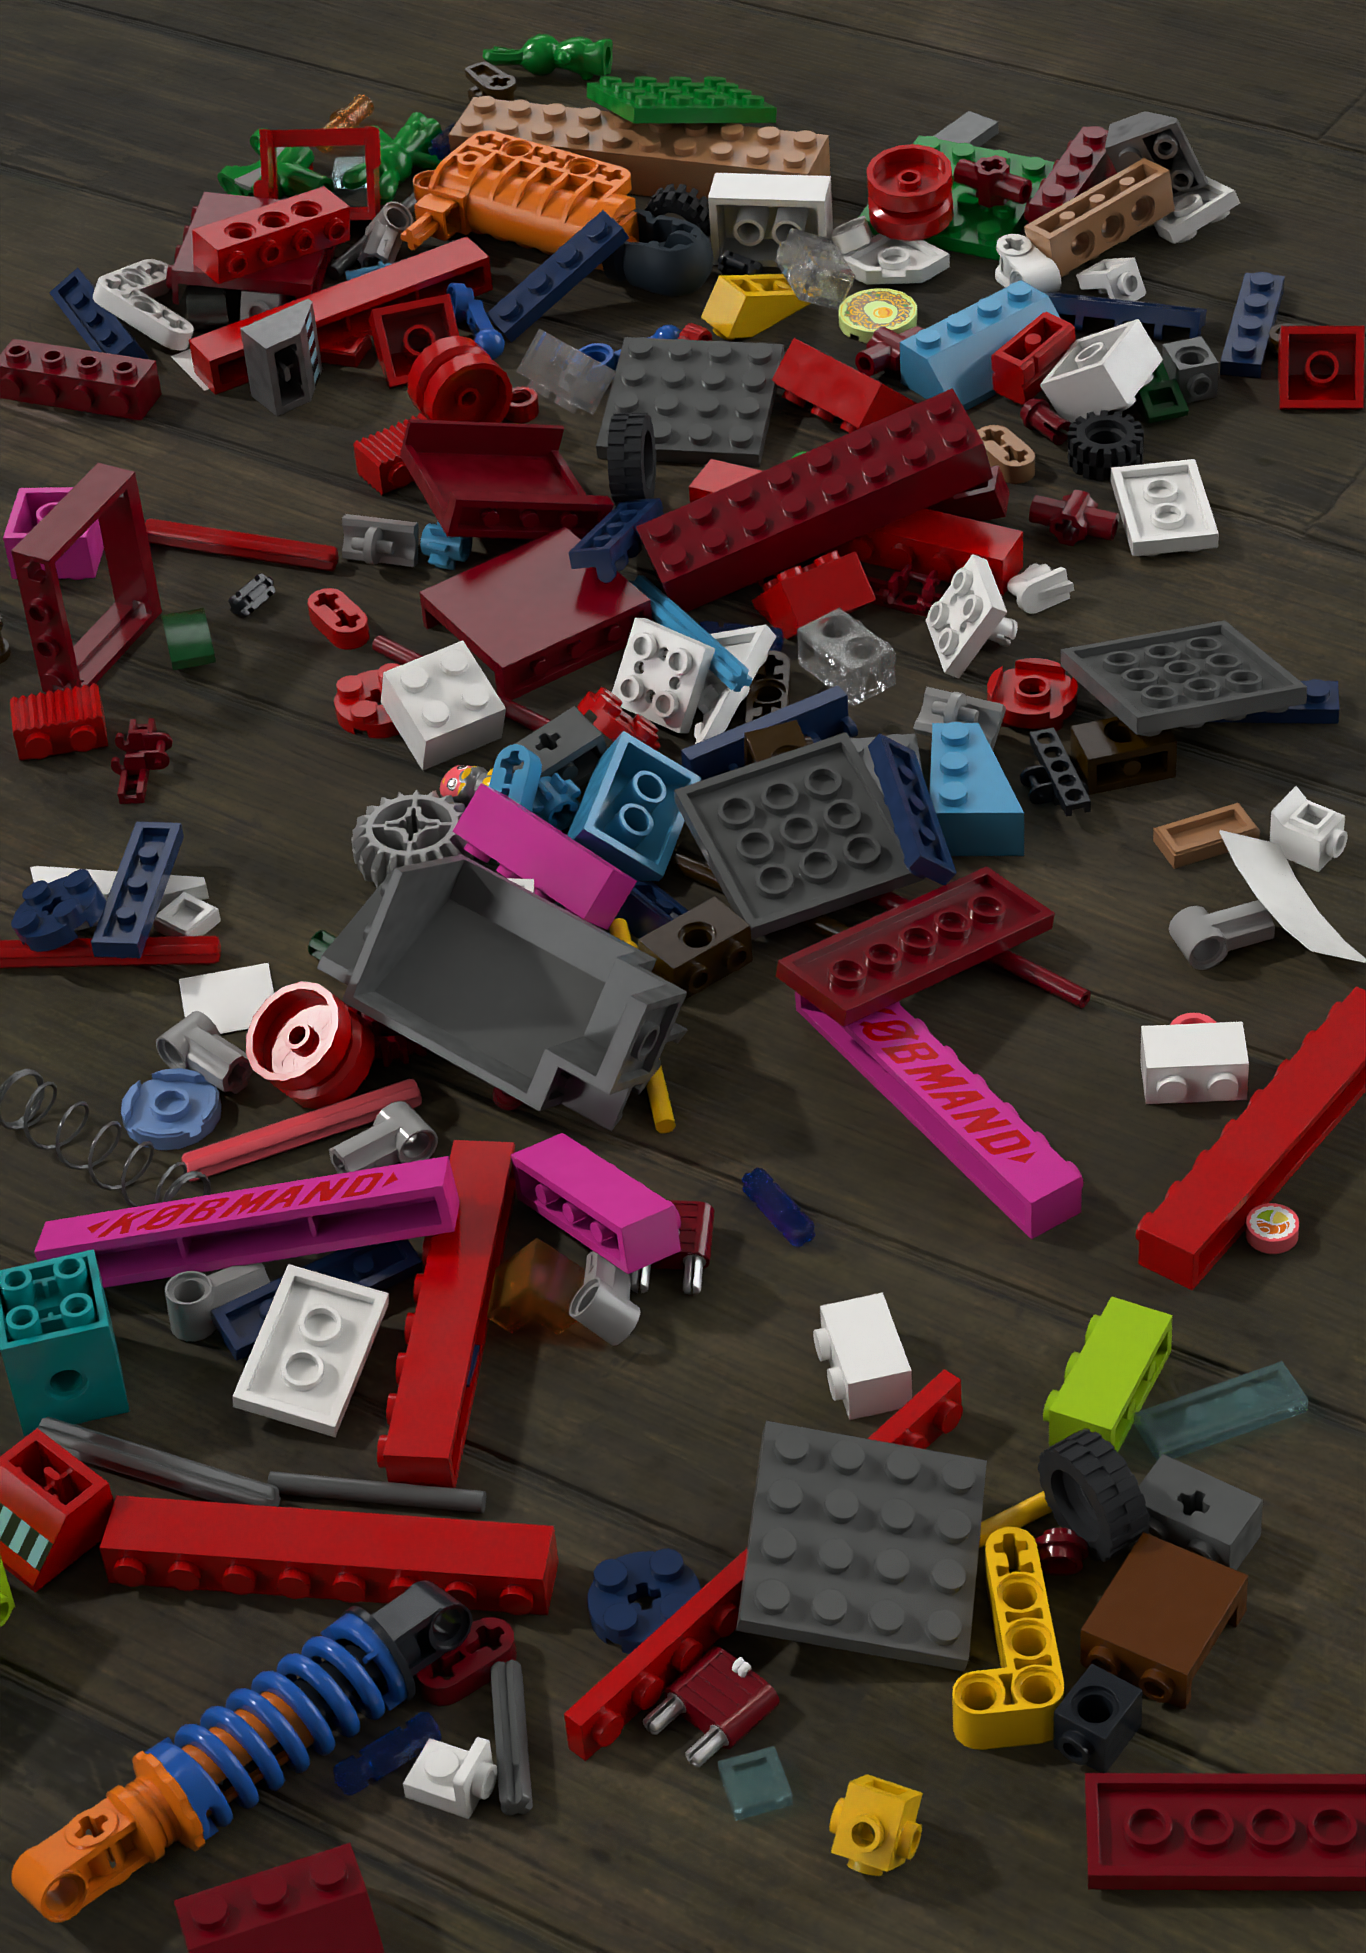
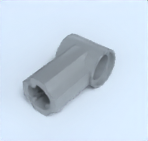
M394 201L386 203L366 227V239L357 259L361 264V269L379 265L378 261L381 260L383 264L389 262L394 264L402 244L401 233L412 225L414 221L411 212L403 204Z
M1259 900L1210 914L1203 907L1190 906L1178 912L1169 925L1171 937L1189 964L1198 970H1207L1215 967L1223 961L1230 950L1273 939L1275 931L1271 913Z
M200 1011L192 1012L156 1040L157 1051L170 1069L183 1068L199 1072L205 1077L206 1081L223 1092L231 1091L237 1094L248 1085L249 1078L254 1072L246 1053L222 1038L212 1020Z
M397 1101L387 1105L379 1112L373 1127L330 1148V1160L337 1174L389 1166L398 1162L408 1163L426 1160L434 1153L438 1144V1137L408 1103Z
M591 1251L587 1255L584 1285L574 1296L569 1308V1315L611 1346H616L630 1335L641 1313L640 1307L630 1301L632 1273H625L596 1252Z
M262 1263L243 1266L233 1265L207 1276L197 1271H186L171 1277L166 1283L165 1296L172 1334L178 1339L194 1342L212 1335L216 1327L212 1323L211 1310L270 1283L264 1265Z

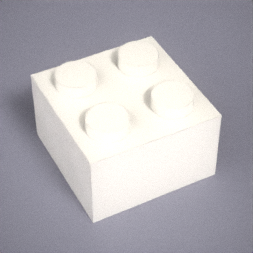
M1136 319L1075 340L1040 386L1058 415L1071 423L1075 422V419L1080 416L1086 419V414L1094 412L1096 416H1100L1101 410L1122 412L1134 404L1136 401L1135 395L1153 379L1152 373L1163 358L1140 320Z
M464 641L383 672L381 704L422 771L502 738L506 708Z

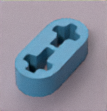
M519 744L505 747L496 758L489 787L507 795L532 812L542 770L540 758L534 752ZM522 761H523V762H524L523 768H522V769H517V770H515V772H514V774H513V773H512L513 767H514V766H519V765H521V763H522Z

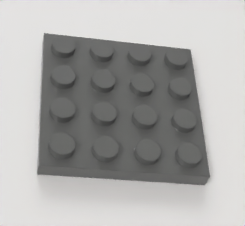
M625 337L596 444L597 458L607 459L609 424L614 413H649L654 428L656 461L707 464L710 459L740 466L760 467L778 387L772 381V378L784 357L783 344Z
M1225 620L1061 649V667L1135 734L1141 736L1159 735L1162 730L1176 727L1199 728L1205 722L1220 719L1241 720L1247 714L1263 711L1280 713L1288 710L1290 706L1306 704L1307 686Z
M847 732L674 790L675 803L730 906L738 916L750 925L751 940L924 880L912 874L904 863L905 857L899 839L894 833V824L889 809L884 802V796Z
M766 1421L762 1433L736 1631L965 1671L969 1661L987 1460Z

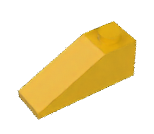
M794 274L719 276L701 318L713 327V332L723 339L734 340L735 338L753 337L817 300L819 293Z

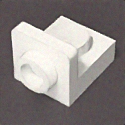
M1135 257L1104 259L1076 275L1081 290L1098 289L1099 293L1107 292L1111 299L1136 301L1146 294Z
M477 1737L470 1750L467 1751L429 1738L403 1782L405 1797L469 1819L479 1800L487 1799L496 1783L498 1769L493 1764L490 1741Z

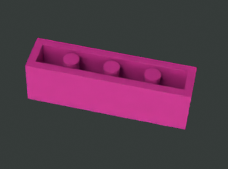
M483 783L478 787L453 829L454 833L467 841L464 850L486 863L491 858L499 862L500 864L496 871L504 877L534 879L536 895L553 904L557 901L566 907V911L606 930L609 929L637 882L507 795Z
M564 1133L511 1154L518 1200L625 1273L630 1274L681 1251L678 1229L681 1227V1219L675 1205Z

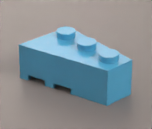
M932 723L930 797L950 855L1024 856V811L979 723Z

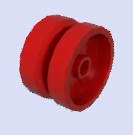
M910 144L886 149L872 158L867 167L868 207L870 224L878 233L890 239L914 241L935 236L949 226L953 218L951 161L944 153L929 146Z
M455 335L439 339L426 347L413 362L408 375V395L417 410L430 420L501 423L506 417L512 402V384L507 373L491 359L490 355L471 338Z
M300 981L279 989L267 998L255 1013L246 1035V1056L256 1073L304 1108L319 1109L343 1101L358 1089L368 1075L375 1056V1036L368 1022L346 1006L333 993L318 983Z

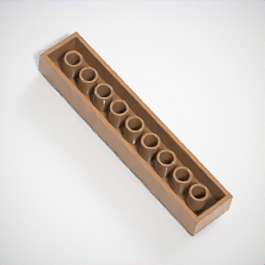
M491 96L473 97L449 133L450 152H453L468 138L478 132L496 131L624 167L629 170L631 175V191L628 194L653 196L658 189L662 187L665 190L669 184H674L676 191L680 184L686 185V192L690 193L692 188H695L699 191L696 195L698 199L703 196L708 199L715 173L830 176L829 135L815 134L809 130L799 132L785 131L772 126L758 128L743 126L740 123H632L614 112L600 111L595 107L581 109L565 107L558 103L544 105L529 103L526 100L507 101L494 99Z

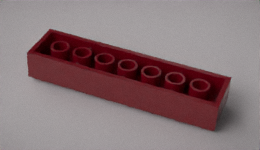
M952 388L636 526V529L664 594L686 613L993 479V474L984 442Z

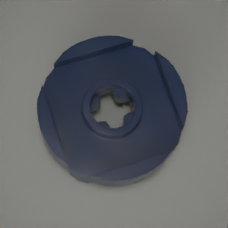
M86 869L76 870L68 876L50 883L40 880L32 883L23 891L22 897L25 901L15 912L11 926L22 944L25 945L27 943L31 950L37 952L53 950L78 938L74 930L85 921H87L91 928L101 917L106 906V898Z
M669 1548L660 1549L656 1552H634L616 1559L604 1560L596 1566L594 1580L588 1591L587 1601L591 1626L597 1637L607 1644L606 1638H608L611 1642L621 1645L623 1653L630 1654L701 1590L698 1578L693 1570L683 1563L681 1554ZM641 1597L655 1598L652 1601V1608L647 1610H641L640 1604L633 1602Z

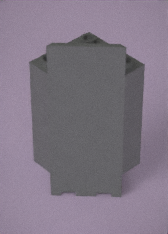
M462 854L394 868L323 953L317 967L320 971L347 985L342 1002L538 1111L562 1104L609 1131H612L622 1118V1111L630 1092L633 1091L639 1095L660 1068L661 1060L659 1058L665 1044L670 1041L678 1044L688 1031V1029L675 1023L687 991L651 973L657 960L656 958Z

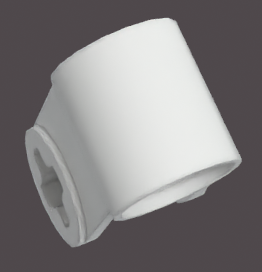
M1008 234L998 239L996 251L1000 255V265L995 269V279L998 283L1006 288L1012 283L1023 280L1045 294L1060 290L1061 276L1057 265L1034 246L1029 238L1019 234Z

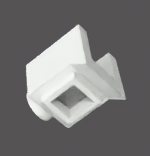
M1295 786L1271 811L1270 842L1280 845L1286 859L1319 872L1332 857H1339L1345 848L1348 838L1347 832L1344 831L1345 815L1307 800L1299 788Z

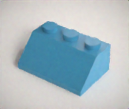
M623 731L598 759L567 836L636 881H660L664 876L685 822L675 803L674 790L699 782L701 777Z

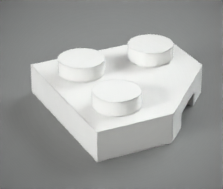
M1206 176L1208 180L1207 186L1173 198L1175 211L1154 223L1159 236L1173 244L1183 243L1192 239L1197 234L1198 229L1209 222L1214 223L1224 219L1229 215L1230 209L1240 204L1235 190Z
M882 234L873 237L866 245L839 256V270L864 284L923 283L950 267L949 253L924 240L902 241L890 239Z

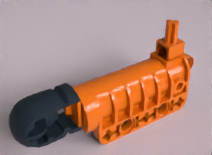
M481 131L472 135L445 157L435 170H426L415 175L413 187L415 199L417 200V203L414 204L416 221L401 233V240L407 242L408 248L411 250H415L429 237L447 241L456 232L465 235L473 232L476 234H489L500 241H513L521 247L528 249L536 248L545 254L553 255L590 220L604 210L629 236L627 241L595 268L604 271V274L610 279L620 282L627 279L633 286L660 295L683 296L695 292L704 284L712 272L714 261L709 238L695 224L664 215L654 217L649 211L636 209L635 198L626 196L631 191V175L628 169L496 131Z

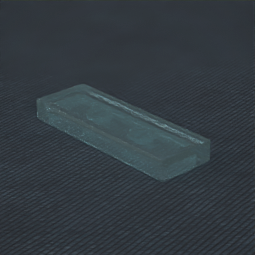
M1283 1361L1138 1411L1135 1413L1134 1426L1157 1461L1162 1454L1175 1459L1307 1412L1308 1398Z

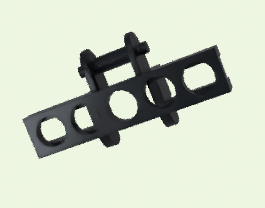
M1054 727L1030 732V744L1040 765L1028 767L1020 774L1021 783L1032 788L1028 794L1029 800L1033 804L1053 802L1054 806L1061 805L1066 817L1072 816V810L1083 808L1085 813L1091 812L1088 785L1079 778L1076 772V761L1067 754ZM1041 738H1048L1050 743L1043 744L1040 743L1038 740ZM1055 752L1057 757L1050 758L1045 756V754Z

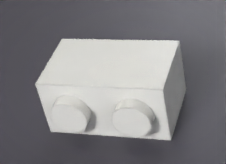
M1243 1021L1141 1026L1140 1063L1146 1104L1247 1100L1249 1060Z
M883 1292L820 1306L821 1328L815 1329L813 1335L819 1360H829L831 1368L827 1369V1377L833 1400H843L849 1420L901 1409L912 1399V1372Z

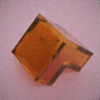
M536 1238L495 1268L487 1318L511 1333L531 1319H535L559 1335L577 1322V1320L569 1315V1308L574 1296L584 1285L585 1269Z

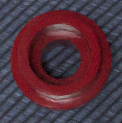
M1051 1528L1035 1539L1042 1572L1049 1575L1067 1576L1076 1574L1082 1570L1083 1560L1089 1555L1088 1542L1077 1536L1075 1531L1068 1528Z

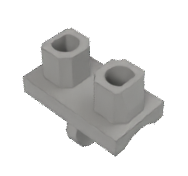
M350 514L342 517V527L344 530L342 558L361 560L373 565L386 563L414 567L418 564V522Z
M926 687L922 709L913 729L918 734L932 737V723H979L993 750L1006 707L1004 704L966 696L964 693L956 691L952 693Z

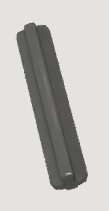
M515 1660L507 1662L497 1661L491 1667L490 1672L499 1801L501 1803V1811L506 1815L512 1816L516 1813L526 1814L533 1807L523 1674L519 1662Z

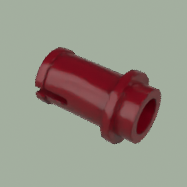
M1032 398L1023 405L1020 417L1026 428L1038 430L1055 445H1061L1068 439V435L1060 429L1063 428L1068 432L1071 422L1052 411L1046 400Z

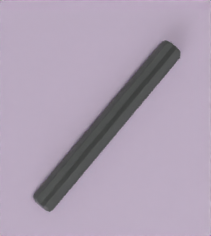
M51 1417L43 1418L39 1426L36 1427L81 1461L214 1502L277 1507L280 1504L279 1489L271 1484Z

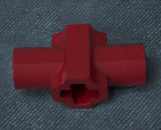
M1001 156L981 157L977 162L961 159L956 164L953 172L954 182L975 189L979 205L988 208L998 205L1004 206L1008 201L1025 204L1032 192L1031 180L1011 174L1006 158Z
M914 326L899 334L886 327L875 330L872 338L867 343L866 349L856 355L855 363L858 371L871 377L888 369L901 376L900 342L915 335L920 330H923V328Z
M1075 489L1072 494L1063 496L1062 500L1035 495L1030 506L1029 522L1049 526L1050 532L1058 538L1059 543L1074 546L1077 541L1084 540L1087 535L1113 541L1119 525V513L1098 509V503L1093 501L1089 492Z

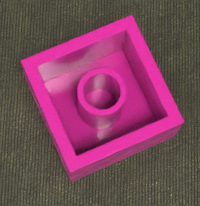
M73 487L19 488L3 536L12 579H17L11 550ZM98 519L55 562L58 579L82 580L96 577L104 550ZM41 564L42 570H45L44 564Z

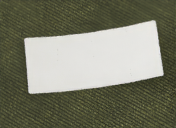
M1219 831L1236 867L1258 900L1287 932L1312 952L1366 963V958L1345 942L1319 913L1296 879L1279 844L1227 831Z

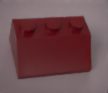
M351 1843L174 1900L188 1953H385L369 1895Z

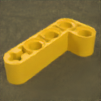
M1004 1527L990 1534L985 1548L986 1588L1001 1668L965 1673L957 1679L952 1692L953 1732L961 1744L971 1749L985 1750L1039 1744L1053 1740L1054 1711L1064 1700V1679L1037 1543L1034 1537L1024 1529ZM1009 1569H1015V1572L1009 1573Z

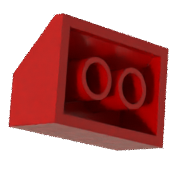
M793 338L772 378L776 385L785 389L782 395L783 398L802 408L807 401L814 404L811 413L830 423H833L835 417L842 419L843 422L840 428L849 433L917 404L888 386L796 338Z

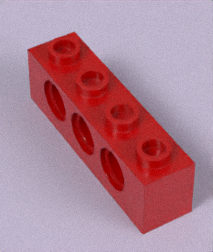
M323 186L192 229L193 264L217 284H222L350 241V206Z

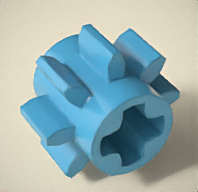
M437 520V524L428 523L425 526L421 536L420 547L422 554L430 556L429 564L439 568L455 570L456 561L465 562L469 558L473 539L472 537H447Z
M554 773L552 777H541L532 813L558 830H564L572 825L580 805L576 798L581 794V791L571 779L564 781L557 773Z

